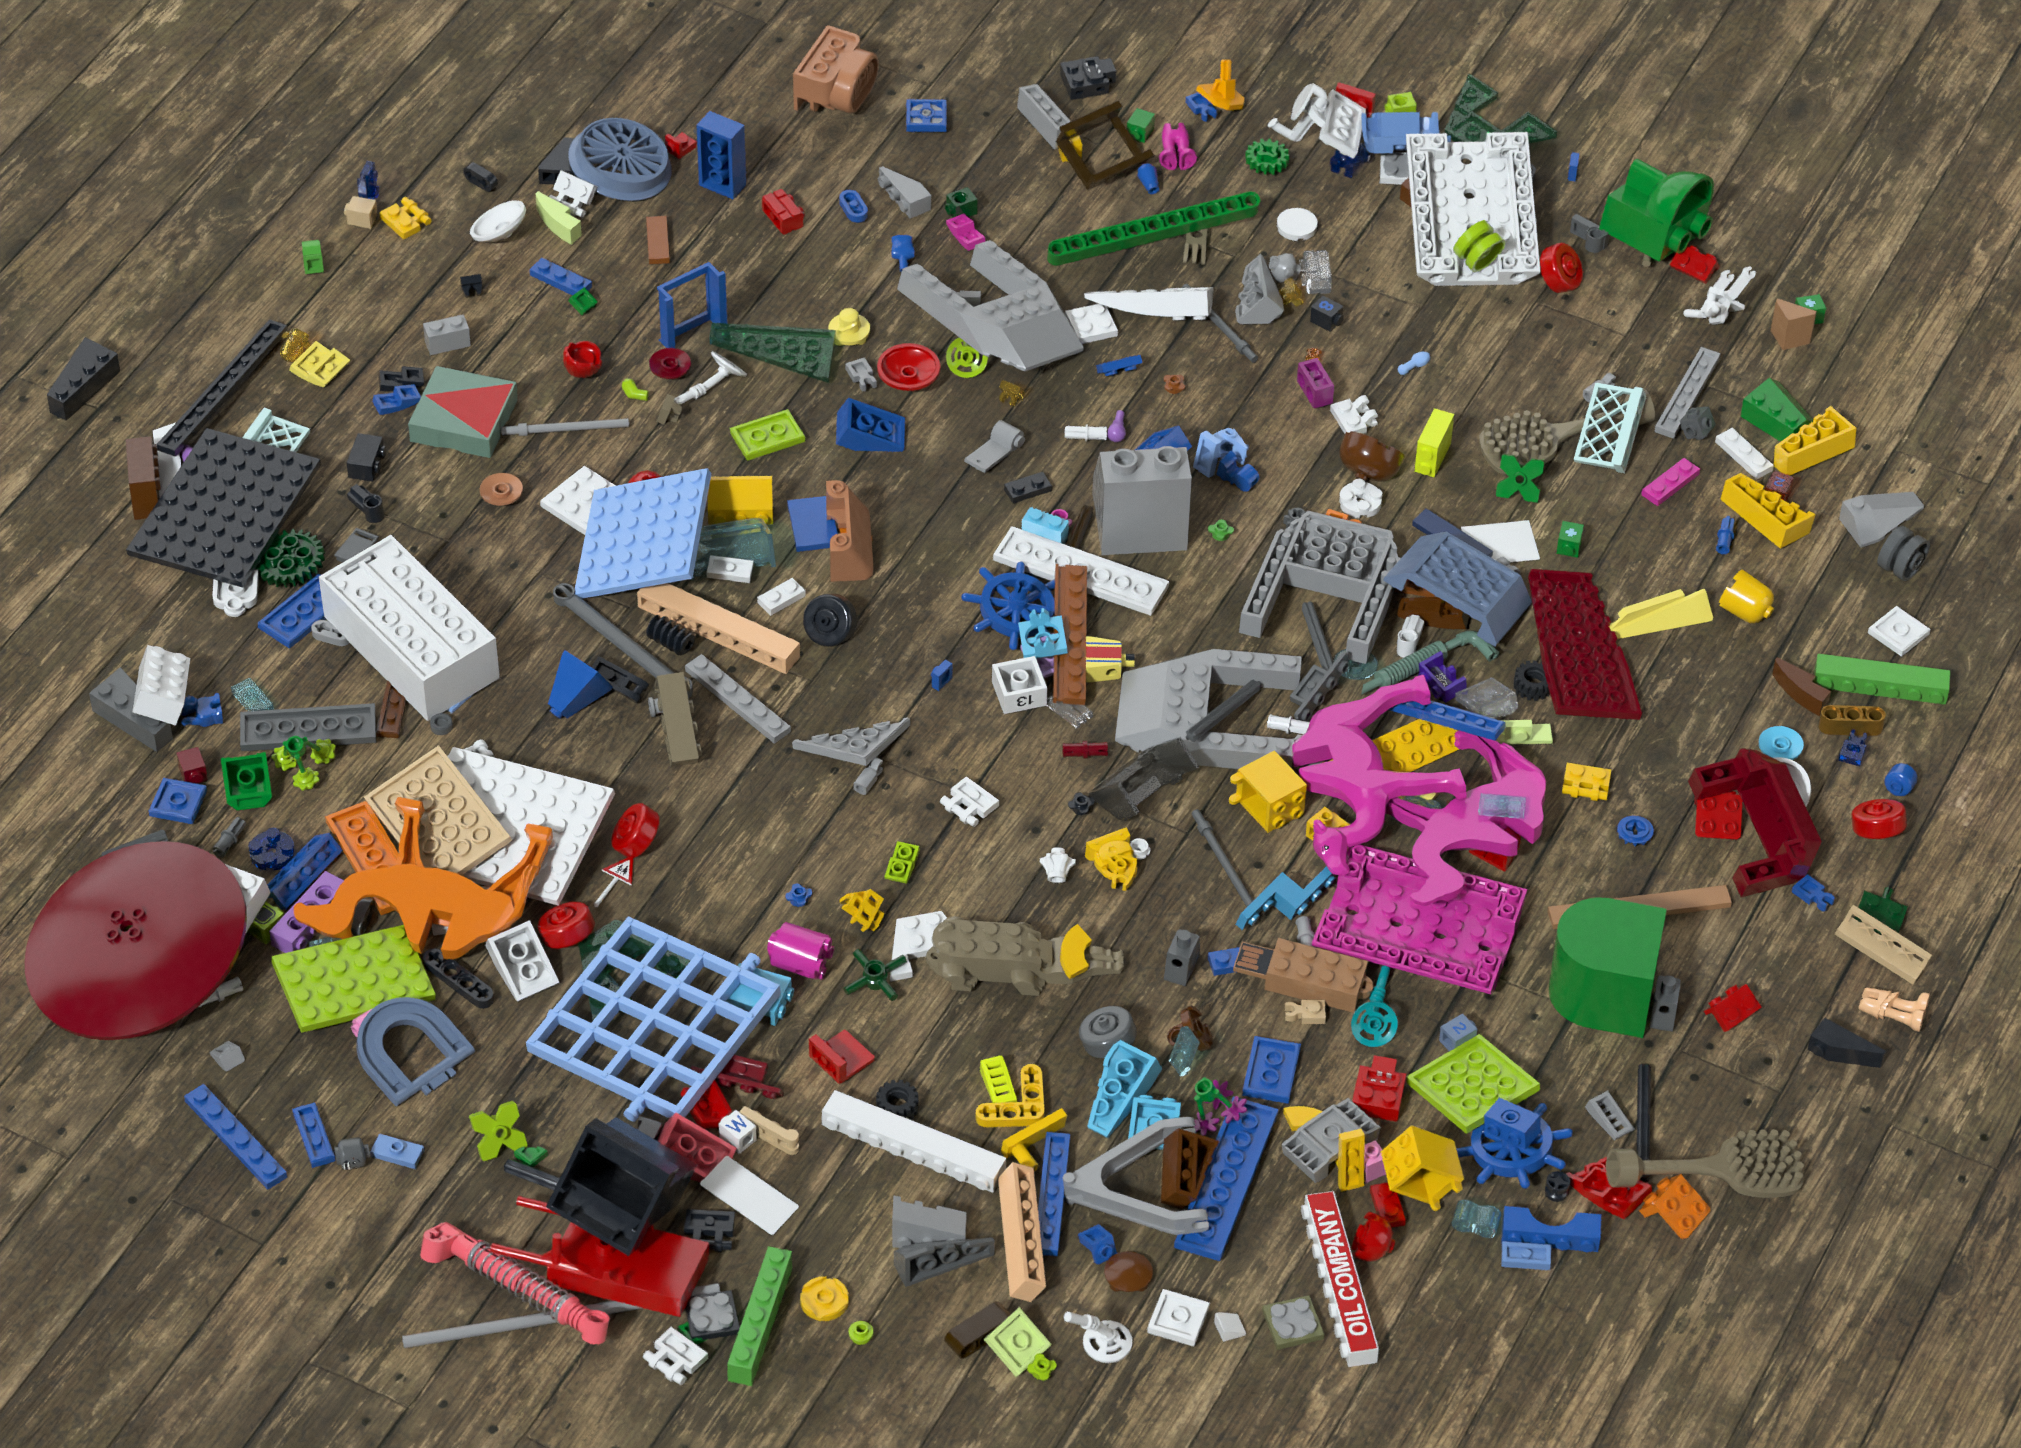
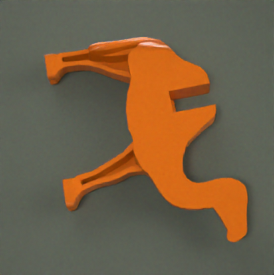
M397 797L394 804L397 811L404 816V826L399 841V856L395 865L387 868L358 871L351 874L340 884L330 904L306 906L299 902L293 908L294 916L298 922L313 928L321 935L346 939L353 937L351 927L358 902L365 897H375L386 902L399 913L412 949L420 954L423 952L432 924L447 926L448 929L441 952L443 959H456L465 955L476 945L509 930L513 923L521 918L530 886L534 878L539 874L541 864L548 852V846L552 842L553 832L549 827L528 823L524 831L530 844L525 856L513 869L485 890L472 880L457 873L439 868H424L419 846L420 818L424 813L423 802Z

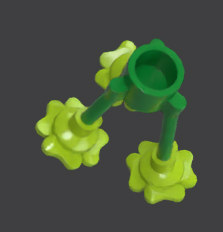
M292 736L283 742L282 747L274 749L275 754L271 756V759L275 762V767L281 768L283 771L296 767L297 761L299 771L292 777L294 787H299L302 791L312 789L319 782L318 771H313L310 767L304 768L301 756L305 754L307 745L312 749L311 758L315 759L316 764H328L330 759L335 758L334 750L336 748L334 744H331L330 739H318L316 744H314L307 737Z

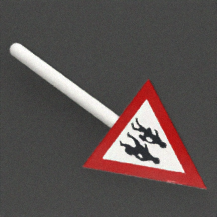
M625 858L602 869L603 872L614 878L594 903L595 907L599 906L618 879L632 885L633 858Z

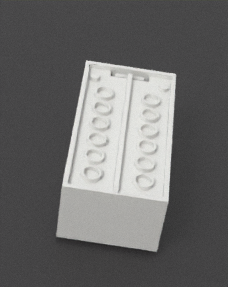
M392 535L319 576L324 617L347 638L353 647L427 721L431 720L434 715L443 713L500 678L496 638Z

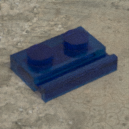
M366 161L360 173V178L357 179L358 196L361 198L374 200L379 195L380 189L377 186L378 172L375 170V162Z

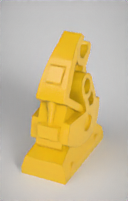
M1127 827L1086 842L1085 857L1089 861H1094L1095 867L1104 877L1112 880L1111 887L1116 889V883L1121 882L1123 883V891L1130 887L1137 874V858H1133V849L1129 844L1130 833Z

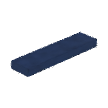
M1427 508L1412 521V526L1426 535L1448 532L1487 556H1493L1491 549Z

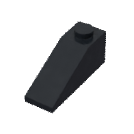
M1824 1018L1811 1034L1808 1045L1809 1051L1827 1061L1876 1068L1882 1067L1886 1050L1827 1018Z

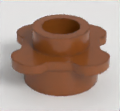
M1164 376V381L1166 382L1164 388L1167 392L1177 394L1185 389L1183 384L1184 376Z

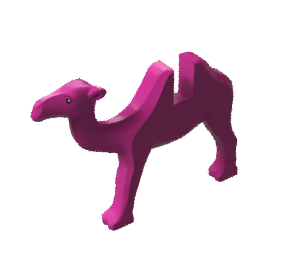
M1424 675L1416 676L1413 680L1381 687L1375 693L1362 700L1331 705L1317 711L1312 717L1307 731L1293 743L1292 761L1294 767L1333 759V761L1299 769V777L1307 784L1306 791L1341 799L1356 814V820L1351 825L1339 828L1326 827L1320 820H1314V850L1334 875L1344 876L1349 874L1350 868L1346 864V855L1349 847L1365 843L1380 833L1385 821L1386 806L1390 799L1399 796H1416L1437 792H1448L1459 800L1467 798L1466 784L1460 768L1450 772L1437 773L1384 770L1381 755L1376 745L1362 731L1381 714L1397 704L1414 701L1424 706L1431 704L1430 690Z
M1458 730L1454 736L1456 739L1455 747L1462 750L1475 749L1484 756L1491 768L1494 782L1467 791V798L1461 800L1455 798L1443 809H1430L1399 799L1398 797L1389 800L1386 806V814L1422 832L1413 846L1412 858L1416 867L1428 877V880L1418 892L1411 894V899L1415 904L1428 906L1438 900L1449 902L1459 894L1468 893L1460 872L1441 859L1440 855L1444 851L1479 850L1507 857L1516 856L1518 840L1504 831L1507 827L1531 844H1534L1540 838L1543 828L1544 815L1542 807L1545 801L1546 779L1538 767L1518 753L1511 745L1504 742L1500 744L1497 741Z

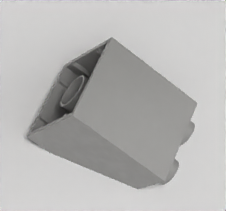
M1164 446L1159 449H1118L1116 451L1100 452L1093 474L1092 493L1101 555L1187 550L1191 495V472L1187 448Z

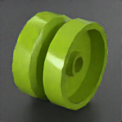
M1486 220L1479 221L1467 229L1457 240L1453 248V252L1460 259H1466V266L1475 273L1489 266L1497 258L1498 254H1501L1506 245V240L1499 233H1493V227Z

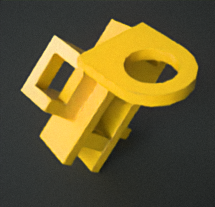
M872 889L848 893L839 899L840 904H845L842 906V909L853 916L850 923L853 924L858 921L863 925L861 928L862 932L868 928L875 931L884 916V913L879 910L884 898ZM862 912H864V913H866L867 915H869L868 918H867L866 916H864V915L862 914Z

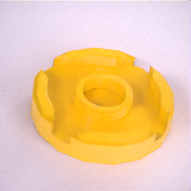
M820 1276L811 1279L802 1288L800 1305L803 1312L812 1319L830 1321L840 1317L848 1307V1290L838 1279L833 1278L832 1280L827 1279L826 1276Z

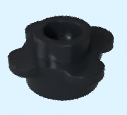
M1078 792L1074 794V799L1068 802V807L1077 815H1085L1090 811V806L1094 805L1095 801L1092 797L1088 798L1083 793Z

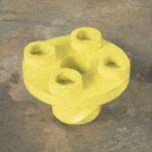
M852 308L841 310L840 314L829 323V335L837 346L863 345L870 334V324L867 319L859 315Z

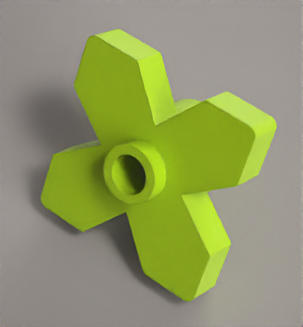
M514 1101L501 1104L496 1115L489 1116L483 1111L469 1115L472 1129L485 1135L477 1146L480 1158L483 1161L497 1157L502 1143L514 1151L521 1147H527L524 1132L512 1128L520 1116L517 1104Z

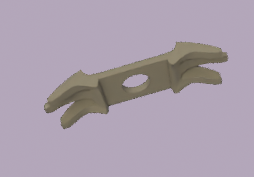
M1207 229L1195 231L1202 233V236L1199 238L1191 236V233H1186L1183 263H1187L1189 248H1192V263L1196 264L1198 249H1201V264H1205Z

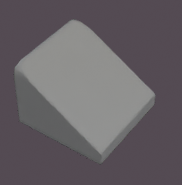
M230 1041L210 1052V1055L224 1071H229L245 1061L240 1047Z

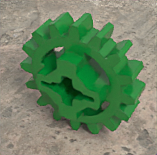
M1260 139V143L1253 141V146L1248 145V150H1246V164L1250 165V169L1256 168V173L1263 171L1264 175L1267 172H1271L1274 175L1276 170L1282 172V168H1287L1289 150L1285 149V144L1278 145V140L1271 142V139H1268L1267 142H1264L1263 139Z

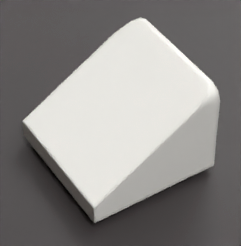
M1215 1313L1214 1323L1223 1342L1246 1335L1238 1314Z

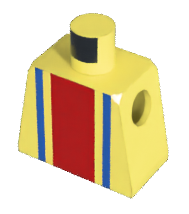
M1086 636V682L1121 678V667H1134L1135 654H1122L1120 641Z

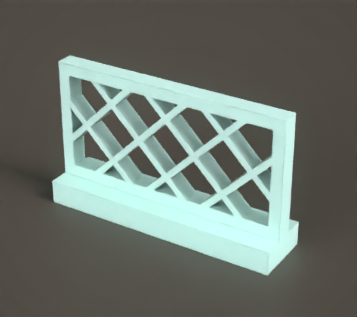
M1595 383L1574 456L1575 462L1615 469L1616 472L1625 473L1646 400L1643 388L1634 387V389ZM1599 390L1608 391L1611 396L1600 402L1598 399ZM1622 394L1630 395L1629 401L1623 405H1620L1616 399ZM1614 400L1618 408L1607 413L1603 406ZM1602 408L1605 416L1595 421L1592 417L1593 412ZM1621 411L1624 419L1615 425L1611 417ZM1609 419L1613 427L1602 433L1598 425ZM1596 427L1600 435L1589 440L1587 432ZM1616 430L1619 435L1618 440L1609 444L1605 436ZM1603 438L1608 446L1597 452L1592 444ZM1589 446L1595 453L1588 458L1581 457L1582 450ZM1611 450L1613 453L1612 461H1602L1600 455Z
M263 408L242 438L260 443L262 440L271 438L273 443L267 445L278 448L290 445L291 449L289 451L297 452L310 434V428L272 415V410ZM276 424L282 426L283 429L272 431L271 427ZM299 432L302 434L291 438L289 433ZM286 434V440L276 442L275 437Z

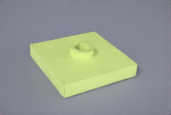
M1020 1307L984 1339L1016 1377L1027 1368L1028 1364L1035 1360L1036 1354L1043 1353L1052 1345Z

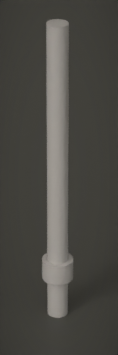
M613 419L536 425L519 423L518 426L501 427L502 435L519 434V436H527L528 433L629 427V420Z

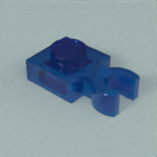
M1851 730L1849 740H1844L1838 761L1860 767L1867 745L1864 744L1866 743L1867 733H1863V736L1858 738L1855 736V730Z

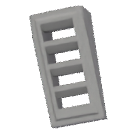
M1608 1091L1589 1100L1585 1108L1614 1141L1634 1130V1127ZM1610 1112L1611 1115L1606 1117L1605 1113ZM1615 1118L1617 1122L1611 1124L1610 1120ZM1619 1125H1622L1624 1127L1619 1131L1615 1130V1128Z

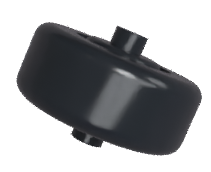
M832 593L823 594L812 599L805 608L803 625L808 637L816 644L825 647L836 646L848 641L853 636L857 627V614L852 603L844 596Z

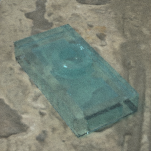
M250 677L231 687V692L247 711L274 709L273 703Z
M1481 793L1478 815L1524 818L1526 797Z
M1188 1026L1181 1027L1169 1058L1170 1063L1180 1076L1188 1074L1200 1043Z

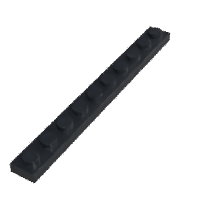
M269 319L157 443V451L176 457L288 332L287 325Z

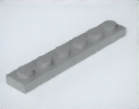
M1703 347L1700 348L1658 420L1654 432L1673 439L1681 428L1680 420L1693 407L1720 360L1721 353Z
M699 655L685 665V671L774 744L791 732L790 725L704 655Z

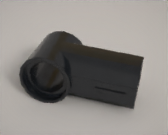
M356 484L350 488L347 498L365 514V519L370 523L381 522L384 519L382 498L371 494L362 485Z

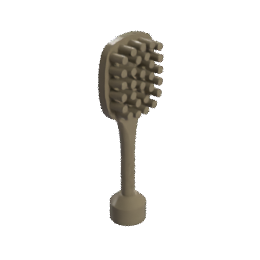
M1643 389L1646 394V400L1639 425L1654 421L1655 419L1654 405L1646 389ZM1626 395L1622 405L1629 401L1630 395ZM1528 410L1524 411L1522 418H1520L1519 413H1514L1513 419H1510V416H1504L1503 422L1500 419H1495L1492 426L1489 422L1484 424V430L1479 437L1481 452L1487 463L1496 472L1506 474L1500 468L1502 454L1515 455L1520 465L1523 466L1531 458L1542 459L1544 464H1546L1555 457L1557 446L1560 442L1582 432L1585 418L1550 424L1545 419L1541 420V414L1538 412L1534 413V417H1531ZM1620 411L1612 416L1611 419L1613 422L1624 419V415ZM1605 413L1595 414L1592 417L1596 421L1605 416ZM1607 419L1601 424H1599L1598 427L1609 424L1611 422L1609 421V419Z
M1775 1129L1771 1130L1769 1134H1767L1766 1130H1760L1758 1134L1754 1130H1750L1748 1134L1739 1131L1735 1137L1727 1139L1721 1145L1718 1154L1698 1159L1642 1160L1631 1148L1611 1149L1606 1159V1175L1612 1187H1634L1643 1175H1707L1722 1178L1739 1194L1760 1198L1790 1196L1800 1190L1803 1185L1802 1169L1804 1164L1800 1162L1801 1152L1795 1150L1797 1142L1795 1140L1790 1142L1787 1140L1790 1135L1787 1130L1782 1131L1780 1136H1778V1131Z

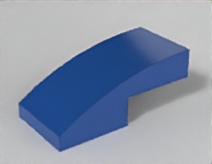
M414 384L395 386L393 393L374 395L372 402L379 415L413 406L419 402L421 396Z

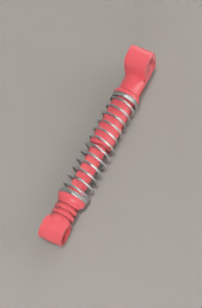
M443 1222L424 1232L420 1253L423 1260L430 1263H439L456 1255L464 1260L466 1266L471 1270L479 1271L481 1276L486 1275L487 1279L493 1280L496 1285L501 1283L502 1289L508 1288L509 1293L515 1292L517 1298L522 1297L523 1302L529 1301L532 1307L536 1305L538 1311L543 1310L544 1315L550 1314L551 1319L559 1324H568L582 1333L581 1337L585 1342L590 1344L605 1342L610 1319L609 1315L605 1312L590 1310L582 1305L580 1300L573 1294H568L566 1290L561 1289L558 1285H554L552 1281L539 1276L535 1271L532 1272L531 1268L518 1263L516 1259H511L510 1257L507 1259L503 1255L491 1253V1246L488 1242L476 1240L448 1222ZM561 1291L565 1292L566 1294L561 1296ZM525 1294L529 1296L528 1300L524 1299ZM531 1299L536 1300L537 1303L531 1304ZM540 1303L544 1305V1307L540 1309L538 1308V1304ZM545 1308H549L551 1312L546 1313Z

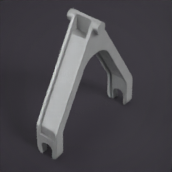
M1181 1117L1159 1120L1075 1172L1065 1173L1063 1175V1185L1066 1203H1077L1172 1235L1198 1233L1208 1230L1209 1225L1207 1221L1194 1223L1195 1221L1208 1220V1214L1205 1209L1173 1212L1110 1191L1103 1185L1109 1176L1163 1144L1164 1138L1176 1129L1195 1126L1194 1118ZM1195 1128L1183 1129L1196 1133Z

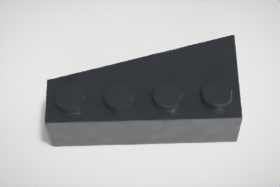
M85 337L47 393L50 413L67 421L120 372L118 353Z

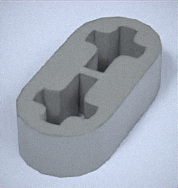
M318 620L312 624V636L316 640L337 646H346L350 643L329 621Z

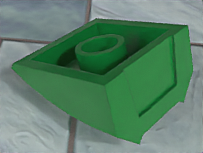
M266 752L241 757L221 758L227 804L237 811L265 807L272 798Z

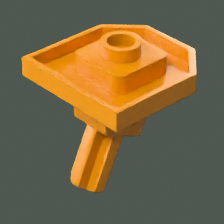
M1229 59L1221 60L1220 78L1215 79V82L1211 84L1198 85L1196 91L1216 107L1225 110L1242 109L1244 97L1235 90L1236 79H1231L1232 62Z

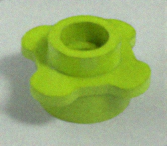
M1038 1353L1034 1357L1035 1360L1028 1364L1027 1371L1036 1379L1045 1381L1049 1378L1051 1371L1056 1369V1362L1048 1360L1042 1353Z

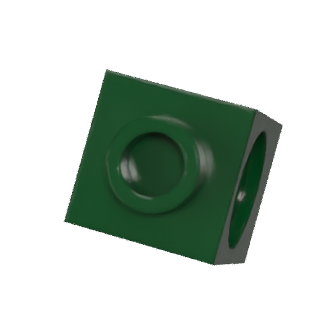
M968 187L947 194L946 213L951 215L952 218L961 214H965L967 217L977 214V198Z

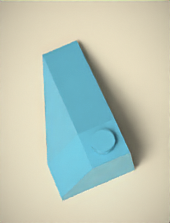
M1121 1040L1113 1044L1104 1059V1069L1102 1077L1099 1079L1097 1097L1093 1102L1087 1126L1106 1138L1110 1137L1132 1111L1133 1098L1145 1095L1162 1070L1157 1058Z

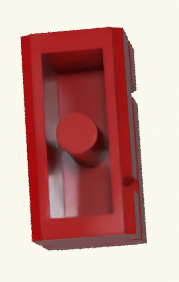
M779 189L774 191L773 194L769 193L762 197L763 212L783 235L803 227L804 211L802 207L796 206L790 194L787 195L784 190Z

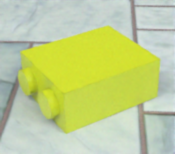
M1434 408L1417 443L1414 472L1435 478L1451 445L1454 414Z

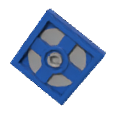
M907 99L906 132H946V100Z

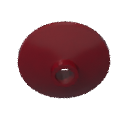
M677 348L658 350L649 359L651 372L664 379L679 378L685 375L691 367L689 355Z

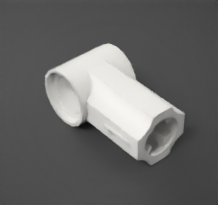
M1412 614L1410 617H1406L1402 630L1398 633L1397 654L1400 657L1404 658L1416 652V646L1424 628V621L1420 616Z

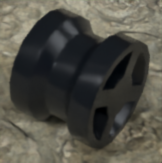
M1559 1171L1552 1172L1547 1176L1545 1195L1549 1200L1560 1202L1567 1198L1570 1187L1569 1176Z

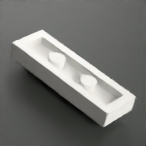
M1733 428L1716 436L1715 442L1756 480L1773 471L1774 465Z

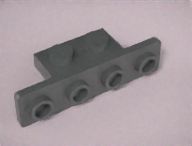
M1342 651L1328 671L1314 664L1292 692L1290 701L1300 706L1294 714L1295 720L1309 721L1315 708L1323 703L1325 695L1335 687L1341 674L1346 673L1349 668L1347 652Z

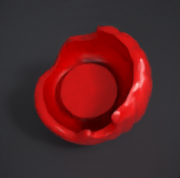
M590 341L570 342L563 351V363L567 372L576 378H587L596 374L602 366L599 347Z

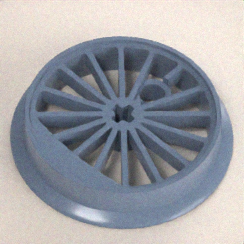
M605 118L595 121L575 137L569 148V162L575 175L597 186L595 192L610 198L628 201L647 199L660 193L667 186L671 178V163L664 142L654 131L632 120ZM632 139L636 141L635 143L630 145ZM602 162H604L603 164H601V165L598 166L597 168H595V167L592 165V164H597V163H602ZM610 166L613 167V169H612L611 172H609V171H604V170H606L607 168H609Z

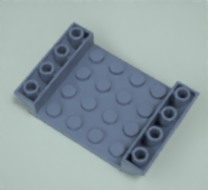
M1448 532L1421 536L1383 579V581L1400 591L1412 581L1417 586L1431 592L1434 596L1443 599L1453 607L1470 615L1473 619L1482 622L1477 636L1495 647L1532 603L1520 574Z

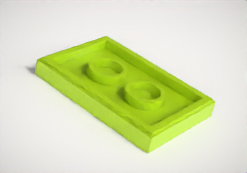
M788 409L730 428V434L747 461L805 442V435Z

